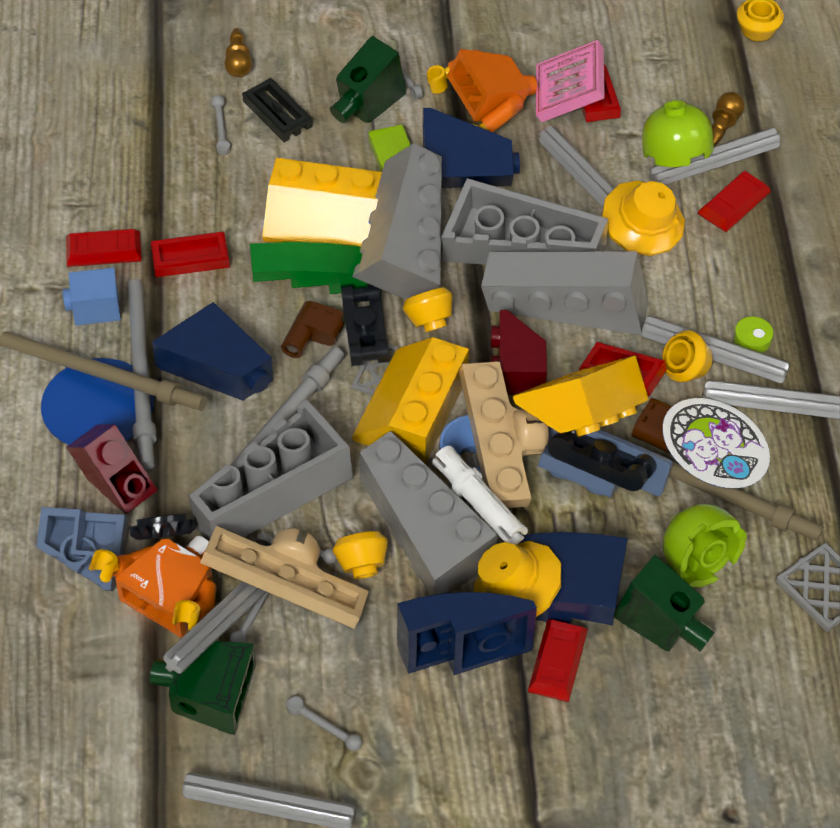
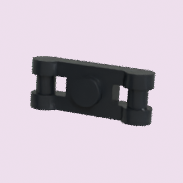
M368 283L365 287L352 288V284L341 285L351 367L361 366L363 361L378 360V363L390 362L379 288ZM369 301V306L355 307L354 304Z
M576 430L564 433L558 432L548 443V451L555 459L633 492L640 490L657 468L655 459L649 454L644 453L633 456L617 449L609 441L596 440L587 435L577 436Z

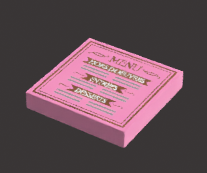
M599 40L536 64V116L541 122L604 99V47Z

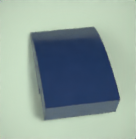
M572 532L523 535L524 539L520 543L532 541L549 546L561 562V588L550 607L536 617V620L547 622V619L571 624V619L574 618L613 625L628 538Z
M481 592L444 593L397 603V647L408 674L448 662L453 675H457L532 651L537 607L532 600L511 595Z

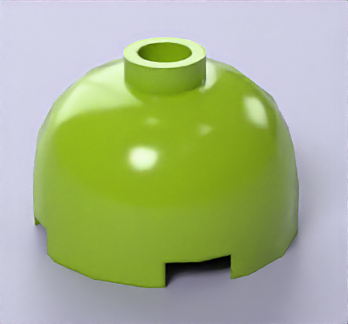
M672 100L666 102L664 106L652 112L645 121L642 132L643 156L645 158L648 156L653 157L655 165L664 167L691 165L690 158L700 156L701 154H703L705 159L708 158L714 151L713 130L710 120L701 109L684 101Z
M696 504L678 512L672 517L663 536L662 549L668 566L691 587H703L719 579L714 573L722 569L728 561L735 565L745 548L747 535L740 527L739 521L721 507L712 504Z

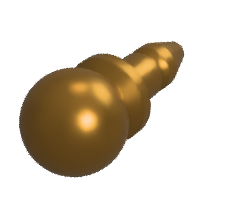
M234 28L230 35V45L226 49L224 65L226 71L231 76L237 78L244 77L250 72L252 59L249 48L244 44L243 34L239 28Z
M726 92L717 100L716 109L712 115L715 121L712 126L714 146L722 139L727 128L735 125L737 118L744 111L745 103L738 93Z

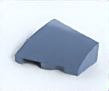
M41 507L36 547L99 585L102 589L114 592L116 577L112 576L108 583H104L99 578L101 570L90 571L88 568L96 550L104 549L111 551L115 555H123L129 517L119 514L89 513L81 509Z

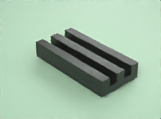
M272 78L242 93L243 102L283 142L290 140V134L294 136L301 134V128L304 127L308 130L313 127L312 118ZM267 90L296 120L293 121L282 110V107L264 91Z

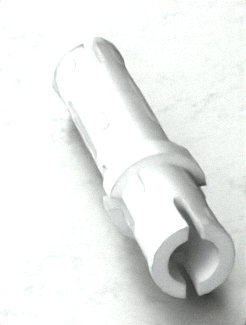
M446 446L436 453L439 459L433 458L432 463L450 481L452 490L458 497L463 496L504 542L515 545L520 543L524 539L523 535H526L528 532L527 527L511 513L505 504L482 481V474L476 468L472 469L467 465L452 446Z

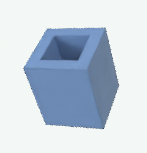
M114 268L68 272L70 288L63 289L65 311H73L75 326L121 321Z

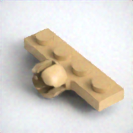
M500 362L462 364L459 375L482 480L507 508L528 507L532 498L522 457L542 454L549 440L548 425L539 423V419L524 409L512 407L508 399Z
M215 527L200 561L201 564L355 629L369 591L319 569L317 561L320 555V548L312 534L308 532L304 542L301 543L296 541L300 529L287 528L277 532L270 546H264L221 527Z

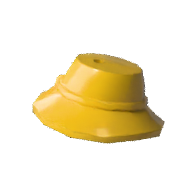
M638 180L621 183L604 200L602 217L608 218V235L610 239L625 251H637L639 255L653 256L671 251L683 237L685 219L676 203L672 190L663 183L655 181L644 183Z
M526 541L517 545L508 542L495 544L484 552L478 562V578L474 583L473 592L511 595L532 600L537 607L536 617H538L550 607L561 588V562L549 546L532 541Z

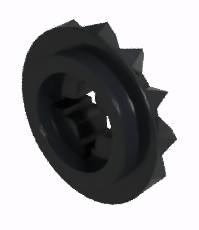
M186 513L136 519L137 525L129 526L130 536L136 540L190 534L196 529L195 518L186 519Z

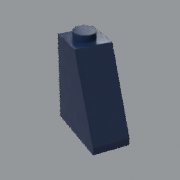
M423 108V148L442 156L441 188H463L467 178L496 187L512 185L514 174L520 173L519 152H513L512 140L433 108Z
M214 302L152 341L155 365L160 370L242 401L254 393L262 392L273 381L272 357Z

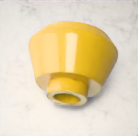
M746 0L737 9V19L743 35L752 41L759 42L768 40L775 34L783 23L784 13L773 0Z
M445 287L429 290L406 299L402 309L416 328L423 326L425 333L447 326L445 319L452 316L453 295Z
M685 330L675 334L667 342L663 350L662 360L666 362L667 370L665 373L670 379L676 382H688L700 379L707 374L711 368L713 356L711 349L698 333Z
M378 531L351 534L339 538L332 551L345 573H353L354 579L369 578L378 575L377 568L382 567L385 563L388 539Z

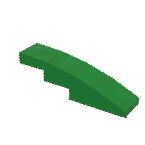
M315 242L249 244L253 282L291 279L292 288L328 285L329 294H340L341 285L352 284V288L367 286L366 282L353 277L355 266L360 264L363 255L360 253L361 247Z

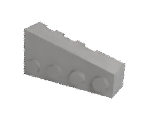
M413 143L385 161L375 195L378 202L376 209L369 216L368 224L371 227L368 237L362 241L360 253L363 255L360 264L355 266L354 278L403 299H408L440 286L442 156Z
M467 178L441 236L443 262L486 265L489 252L604 251L607 244L608 218Z
M637 251L489 252L481 284L489 311L500 312V310H508L513 315L635 335H641L649 302Z
M307 399L297 406V413L286 421L282 418L271 427L272 433L261 443L256 444L253 442L243 450V457L233 466L225 465L189 495L193 518H195V527L206 540H210L216 526L245 537L353 478L349 445Z
M391 431L360 451V480L382 518H386L399 547L402 546L411 562V568L418 579L422 580L426 587L427 595L453 593L478 574L479 560L485 551L497 544L498 534Z

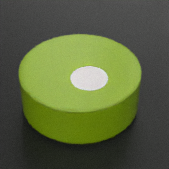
M750 316L741 319L737 323L734 332V343L736 345L760 353L766 352L771 346L773 328L769 322L760 317Z

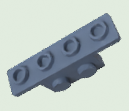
M548 426V428H549V440H548V443H549V441L552 439V437L558 433L556 430H554V429L551 428L550 426ZM603 430L586 434L596 440L609 441L617 449L633 456L644 453L652 456L656 461L657 468L641 489L655 496H660L664 492L673 465L672 460ZM548 444L545 446L546 449L541 454L538 466L550 471L553 476L559 479L571 480L586 487L593 494L605 495L609 498L619 488V486L555 459L548 451Z

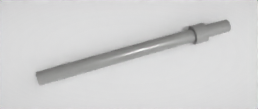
M132 279L128 282L133 373L149 378L143 282L139 279ZM134 390L136 423L132 427L133 443L137 446L138 461L144 470L148 471L154 468L153 445L157 441L156 425L151 420L150 394Z
M333 346L318 364L310 366L302 376L303 382L243 450L253 442L256 444L261 443L272 433L271 427L282 418L286 421L297 412L299 404L305 399L308 400L314 391L319 392L330 380L329 374L345 356L340 348ZM243 451L230 464L231 466L243 457Z

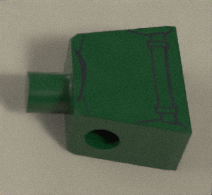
M372 35L337 75L336 82L340 98L330 107V112L341 123H345L352 115L365 123H371L406 94L399 52Z
M653 555L630 583L614 615L616 620L665 651H670L679 639L682 638L701 652L715 634L714 630L696 618L705 603L703 596L656 555Z
M215 641L182 673L175 671L170 673L165 668L167 664L164 660H154L150 672V684L169 687L170 706L175 714L235 735L256 666L254 644Z

